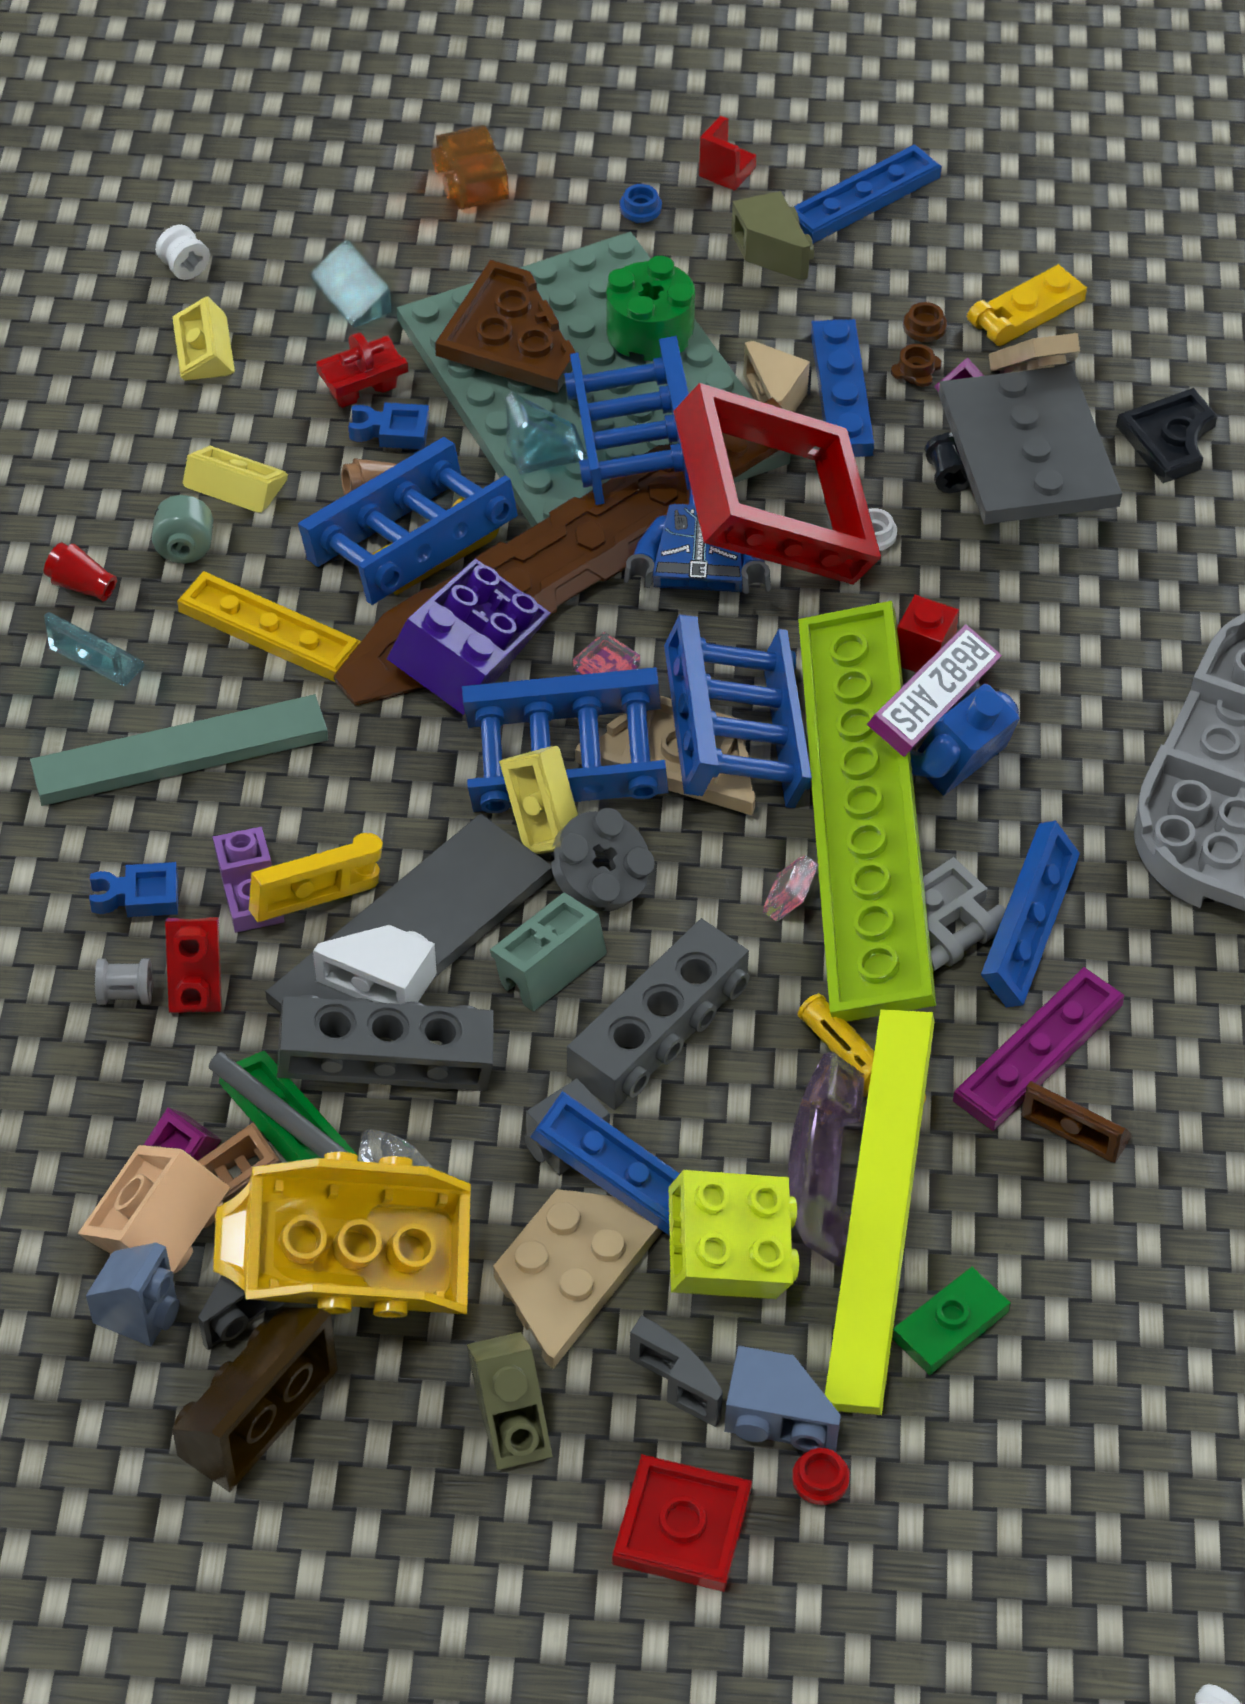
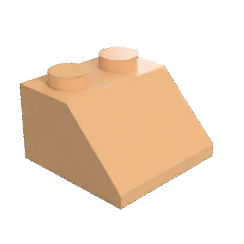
M138 1145L78 1234L110 1254L113 1251L151 1243L166 1246L170 1269L174 1274L180 1271L189 1261L193 1253L191 1245L202 1229L210 1226L216 1220L217 1207L223 1204L222 1199L231 1187L183 1149Z

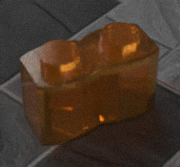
M485 125L436 135L437 148L431 149V158L436 174L443 173V186L448 200L454 199L458 208L462 210L509 199L507 171Z

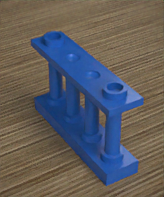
M677 336L659 339L661 357L653 358V363L583 375L579 352L570 354L573 372L564 373L568 401L578 400L588 458L579 460L583 488L593 487L596 505L605 504L601 480L674 468L675 472H684L687 490L690 489V481L673 413L689 394ZM654 381L657 382V386L666 384V386H660L658 392L588 403L586 393ZM662 410L663 414L672 413L671 415H665V420L598 432L592 431L591 421ZM668 439L669 443L678 442V444L670 445L671 450L600 462L597 459L596 450Z
M442 437L300 521L298 526L307 560L317 567L337 555H341L359 569L366 601L373 605L518 516L511 479L503 476L485 488L479 487L461 475L455 443ZM450 489L465 500L445 510L430 499ZM412 510L428 520L427 523L412 532H408L394 522ZM377 532L392 544L372 555L357 543Z
M679 614L667 638L664 649L684 794L703 796L712 777L716 778L721 773L782 782L785 807L795 808L804 791L811 788L812 776L794 673L796 654L790 649L788 631L778 629L767 652L706 643L705 638L700 637L698 617ZM704 662L763 670L767 687L711 679L710 674L705 673ZM709 698L770 707L772 724L717 716L716 712L710 708ZM715 736L776 744L778 761L722 754L721 749L716 748Z
M657 667L462 686L463 706L468 728L481 727L484 778L467 779L473 812L502 813L512 808L499 763L502 760L500 726L503 724L530 723L532 752L551 747L549 721L575 717L578 718L582 768L566 769L574 802L623 797L648 799L656 794L669 793L665 760L651 761L646 712L648 710L661 709ZM626 713L631 763L602 766L598 716Z

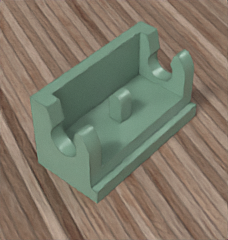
M565 892L490 949L491 957L495 959L499 978L505 990L509 991L517 984L524 1006L533 1012L607 954L599 914Z

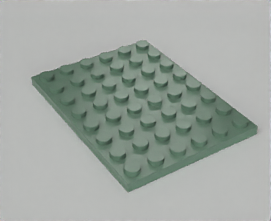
M631 231L520 267L532 273L537 282V290L543 300H547L559 321V329L566 341L569 340L576 353L579 352L583 375L653 363V361H644L643 354L630 352L628 357L619 353L610 344L606 334V289L609 274L615 269L651 259ZM475 282L397 307L398 322L500 478L507 476L511 479L515 502L531 527L548 518L550 511L571 498H580L593 490V487L583 488L579 460L588 458L578 400L568 401L566 383L563 384L558 393L436 356L435 342ZM694 318L693 336L691 335L688 340L686 349L680 353L688 393L698 383H702L753 399ZM654 381L586 393L588 403L658 392L659 387L666 386V384L657 386V382ZM662 410L591 421L592 431L598 432L665 420V415H671L672 413L663 414ZM668 439L596 450L597 459L600 462L641 455L656 446L678 442L669 443ZM779 450L734 478V483L790 464L791 453ZM610 479L601 480V483L603 484Z

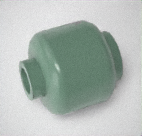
M188 495L170 496L162 501L154 514L151 539L155 550L163 558L174 563H192L203 558L210 549L214 519L210 508L202 500Z

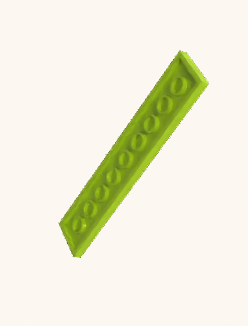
M892 600L798 619L831 1017L841 1018L847 1022L880 1016V1009L910 1011L936 1006L911 756L909 752L903 757L867 725L875 713L903 687L896 612Z

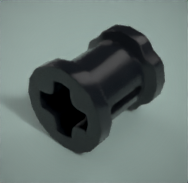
M946 432L931 438L925 445L924 450L927 461L934 465L936 471L934 481L937 488L944 493H956L966 489L970 483L953 434Z

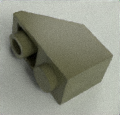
M778 191L733 201L731 234L745 261L799 280L807 279L809 260L814 258L813 242L809 234L803 233L795 207H789L782 192Z
M517 1332L466 1344L476 1396L497 1470L553 1457L533 1352L523 1334Z

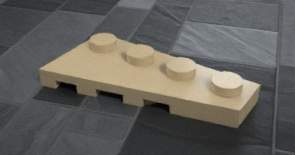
M1078 333L1033 338L989 353L991 371L1004 370L1005 373L1050 368L1055 367V365L1066 364L1069 361H1076L1080 352Z

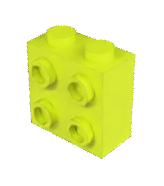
M683 1170L668 1187L671 1293L777 1299L797 1279L799 1254L797 1249H792L791 1229L795 1226L797 1218V1202L794 1196H790L789 1177Z

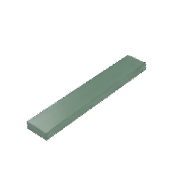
M316 694L31 758L30 762L41 806L328 741V732Z

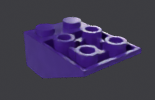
M475 558L407 619L387 660L464 715L462 686L495 683L551 613L539 605L533 597L521 592L499 576L494 569L484 565Z

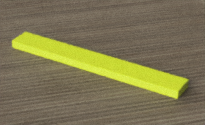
M880 1009L825 1396L839 1412L882 1415L935 1023L933 1012Z

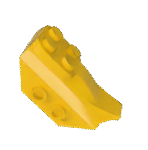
M349 1152L326 1153L324 1158L253 1167L249 1183L239 1194L217 1207L213 1272L223 1275L244 1290L247 1300L318 1304V1308H322L330 1314H347L352 1312V1307L374 1308L373 1315L383 1318L407 1316V1310L467 1314L471 1184L431 1167L413 1166L412 1159L401 1156L382 1157L379 1159V1163L358 1161V1156Z

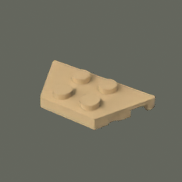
M660 696L661 709L648 710L646 714L651 761L665 760L668 790L753 815L755 810V793L752 791L750 777L719 773L718 777H712L703 796L684 794L672 701L670 698ZM716 712V715H717V716H720V717H727V718L738 719V718H735V717H731V716H728V715H725V714H721V713ZM623 714L608 723L607 733L599 737L602 766L631 763L627 714ZM715 736L716 748H720L722 754L749 757L745 747L746 740ZM578 744L575 749V762L582 764L580 744Z
M556 1189L493 1265L496 1282L504 1295L513 1301L516 1306V1315L526 1330L530 1329L542 1349V1358L553 1369L663 1232L614 1196Z

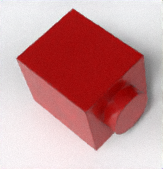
M914 595L897 626L902 668L917 673L956 634L959 609Z

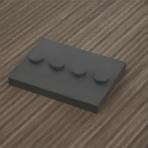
M1072 365L940 381L939 397L984 525L1120 507L1121 489Z

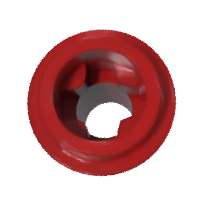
M63 542L58 543L50 552L44 565L43 573L51 578L52 585L90 595L102 601H106L110 597L117 583L116 576L107 572L74 543L69 546Z

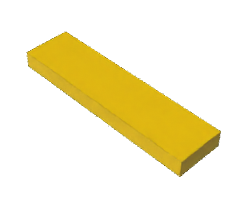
M205 571L198 576L177 600L180 613L335 682L334 675L361 643L356 638Z

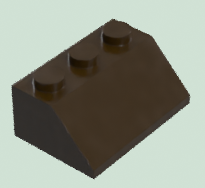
M281 1308L270 1322L264 1321L260 1323L250 1335L247 1347L233 1362H225L217 1370L211 1381L210 1388L197 1402H189L177 1415L172 1428L177 1456L230 1493L338 1371L331 1314L322 1308Z

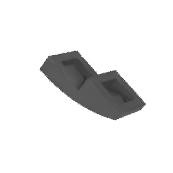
M641 1315L630 1332V1360L668 1379V1403L716 1427L721 1420L723 1391L715 1377L691 1349L677 1337Z

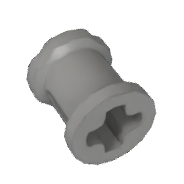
M142 958L140 963L109 964L106 959H97L95 995L98 1005H106L109 1000H140L142 1005L151 1004L153 972L150 958Z

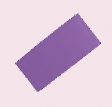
M262 827L213 836L219 870L235 933L284 923V915L257 923L249 911L251 872L272 866Z

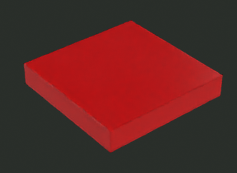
M641 1454L613 1551L612 1565L725 1592L752 1490V1481Z

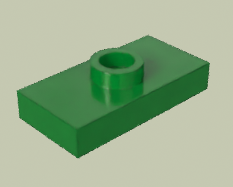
M971 1266L893 1328L892 1339L923 1370L931 1375L1009 1312L1011 1302Z

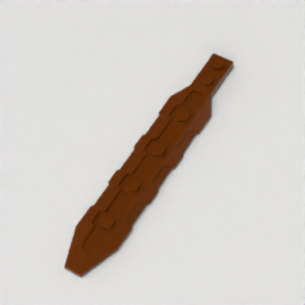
M774 397L764 402L782 408ZM722 433L733 479L779 451L778 449ZM673 444L656 446L645 454L671 450L670 445ZM674 468L611 478L602 484L605 504H595L593 490L580 498L573 497L550 511L549 517L507 543L499 542L475 558L484 565L494 569L499 576L521 592L533 597L539 605L551 613V616L557 612L558 606L596 582H606L625 570L626 561L634 554L638 541L657 517L667 515L669 505H689L690 489L687 490L684 472H675ZM457 574L432 589L424 588L385 612L334 675V681L354 706L427 689L387 660V657L407 619Z

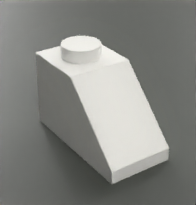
M391 925L321 942L313 950L317 982L355 998H365L373 1002L397 1004L419 1002L437 974L435 943L428 941L417 932H406Z

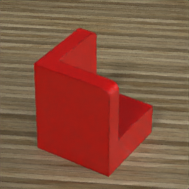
M720 115L700 137L699 177L735 191L756 168V154L728 142L729 119Z

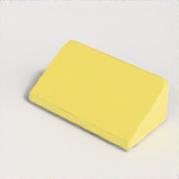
M208 296L172 317L180 377L184 381L227 376L235 372L226 314Z
M208 446L187 456L183 486L261 513L270 505L287 481L288 474L286 471L213 446Z
M546 747L500 760L499 763L522 844L535 854L554 852L555 846L553 847L555 837L570 820L578 815L559 747Z

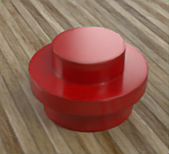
M815 1448L803 1454L796 1461L792 1474L793 1486L798 1495L807 1502L816 1505H828L841 1499L848 1489L850 1472L846 1462L836 1452L827 1448Z

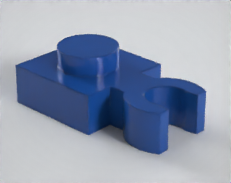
M384 402L383 412L375 411L366 405L352 406V423H349L348 426L349 439L356 442H365L376 437L379 438L380 447L422 450L425 448L430 419L429 405Z
M176 862L126 865L125 877H116L114 874L105 871L90 874L92 891H107L101 895H89L91 911L93 913L106 914L114 911L118 906H125L127 917L178 914V870Z

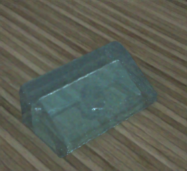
M348 240L341 243L311 272V278L353 328L391 313L389 287Z
M50 612L44 615L50 649L123 686H126L144 668L145 664L143 661L123 649Z

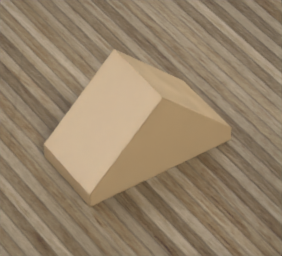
M755 341L745 342L743 376L754 399L764 403L774 397L783 409L795 412L808 393L810 361Z

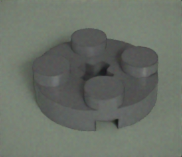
M603 808L599 812L589 811L577 815L559 831L553 843V847L555 846V860L551 862L552 872L560 889L587 907L591 904L595 907L605 908L602 911L618 910L630 903L646 886L648 876L655 865L654 857L648 850L646 842L639 831L631 823L623 819L617 810L612 808ZM594 851L604 853L608 857L611 867L610 871L605 866L597 869L593 865L592 860L596 857Z

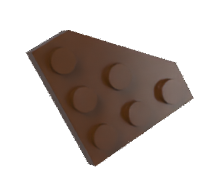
M491 259L435 342V353L438 357L558 393L565 383L564 373L572 371L570 354L576 353L569 340L566 341L559 329V321L549 303L540 296L537 290V282L532 273L528 270Z

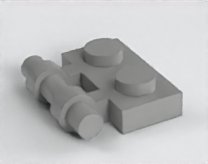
M954 857L923 877L930 945L933 947L931 949V959L934 972L943 965L952 966L963 959L964 951L977 942L984 944L994 938L1006 909L999 904L989 911L981 907L979 904L986 900L987 887ZM958 918L967 924L954 934L946 928V926Z

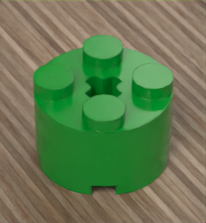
M654 256L649 261L633 263L611 271L608 276L606 289V334L613 348L628 357L630 352L643 354L644 361H653V358L661 357L659 339L677 336L680 353L686 349L688 340L691 335L693 336L695 317V286L691 278L684 271L674 266V261L666 256Z

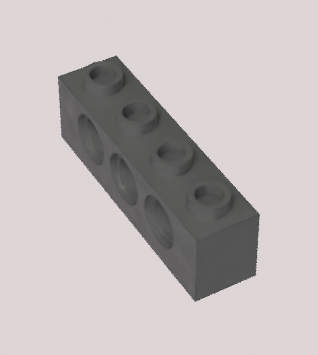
M701 918L567 1046V1076L572 1080L577 1078L591 1094L614 1110L628 1097L634 1098L639 1095L647 1085L650 1075L662 1063L665 1065L670 1064L680 1053L684 1042L695 1031L702 1032L710 1025L717 1009L729 998L734 1000L741 995L750 978L748 974L749 950ZM625 1047H632V1048H635V1049H624V1048H625Z
M309 994L297 997L283 996L279 1023L277 1078L487 1091L493 1067V1010L477 1009L469 1005L441 1007L426 1006L419 1002H405L402 1004L373 1002L365 998L351 1000L323 999ZM325 1034H336L340 1038L328 1037ZM379 1037L390 1038L393 1041H383ZM431 1041H440L445 1045H437Z

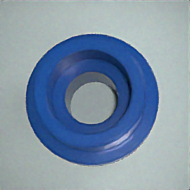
M635 184L628 187L620 199L621 214L628 220L636 223L651 221L657 218L662 210V201L657 191L652 186L646 184Z

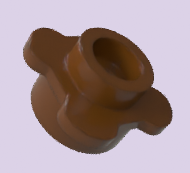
M910 344L901 350L899 363L891 367V374L896 379H904L910 384L926 387L932 384V375L935 371L941 369L942 361L938 356H935L934 351L928 346Z

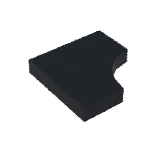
M1192 388L1118 414L1116 426L1162 483H1166L1202 469L1204 458L1197 447V443L1203 434L1216 427L1218 416L1196 389Z

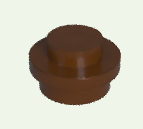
M920 302L913 305L905 315L903 329L914 340L931 342L940 339L945 334L947 320L943 310L938 305L930 302Z

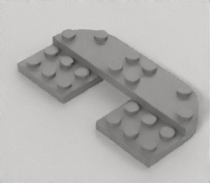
M1245 613L1225 624L1209 644L1194 675L1188 697L1165 744H1161L1143 781L1134 819L1135 844L1141 860L1148 871L1173 896L1201 908L1205 897L1245 911Z

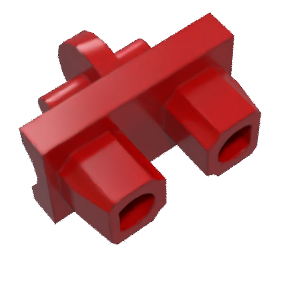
M354 333L349 336V350L316 361L318 374L328 386L335 401L343 408L357 403L359 390L372 386L375 391L382 393L397 388L398 376L408 372L407 360L400 356L388 335L367 342L362 333Z
M219 917L202 919L167 918L165 921L169 1013L221 1012Z

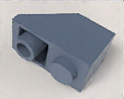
M151 1243L112 1252L86 1295L94 1324L150 1347L153 1345L161 1329L166 1331L171 1327L179 1310V1300L176 1297L173 1283L174 1275L170 1269L166 1246Z
M738 1345L726 1403L724 1432L734 1433L738 1437L751 1442H761L767 1439L789 1443L795 1448L806 1452L815 1448H827L836 1452L841 1415L795 1356Z

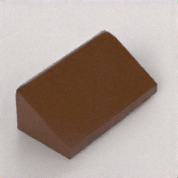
M1032 1081L1026 1087L1021 1113L1023 1118L1110 1162L1116 1163L1130 1141L1132 1133L1126 1128Z

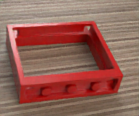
M698 383L673 411L704 543L853 585L881 559L847 428L702 383ZM722 433L814 460L833 530L740 504Z

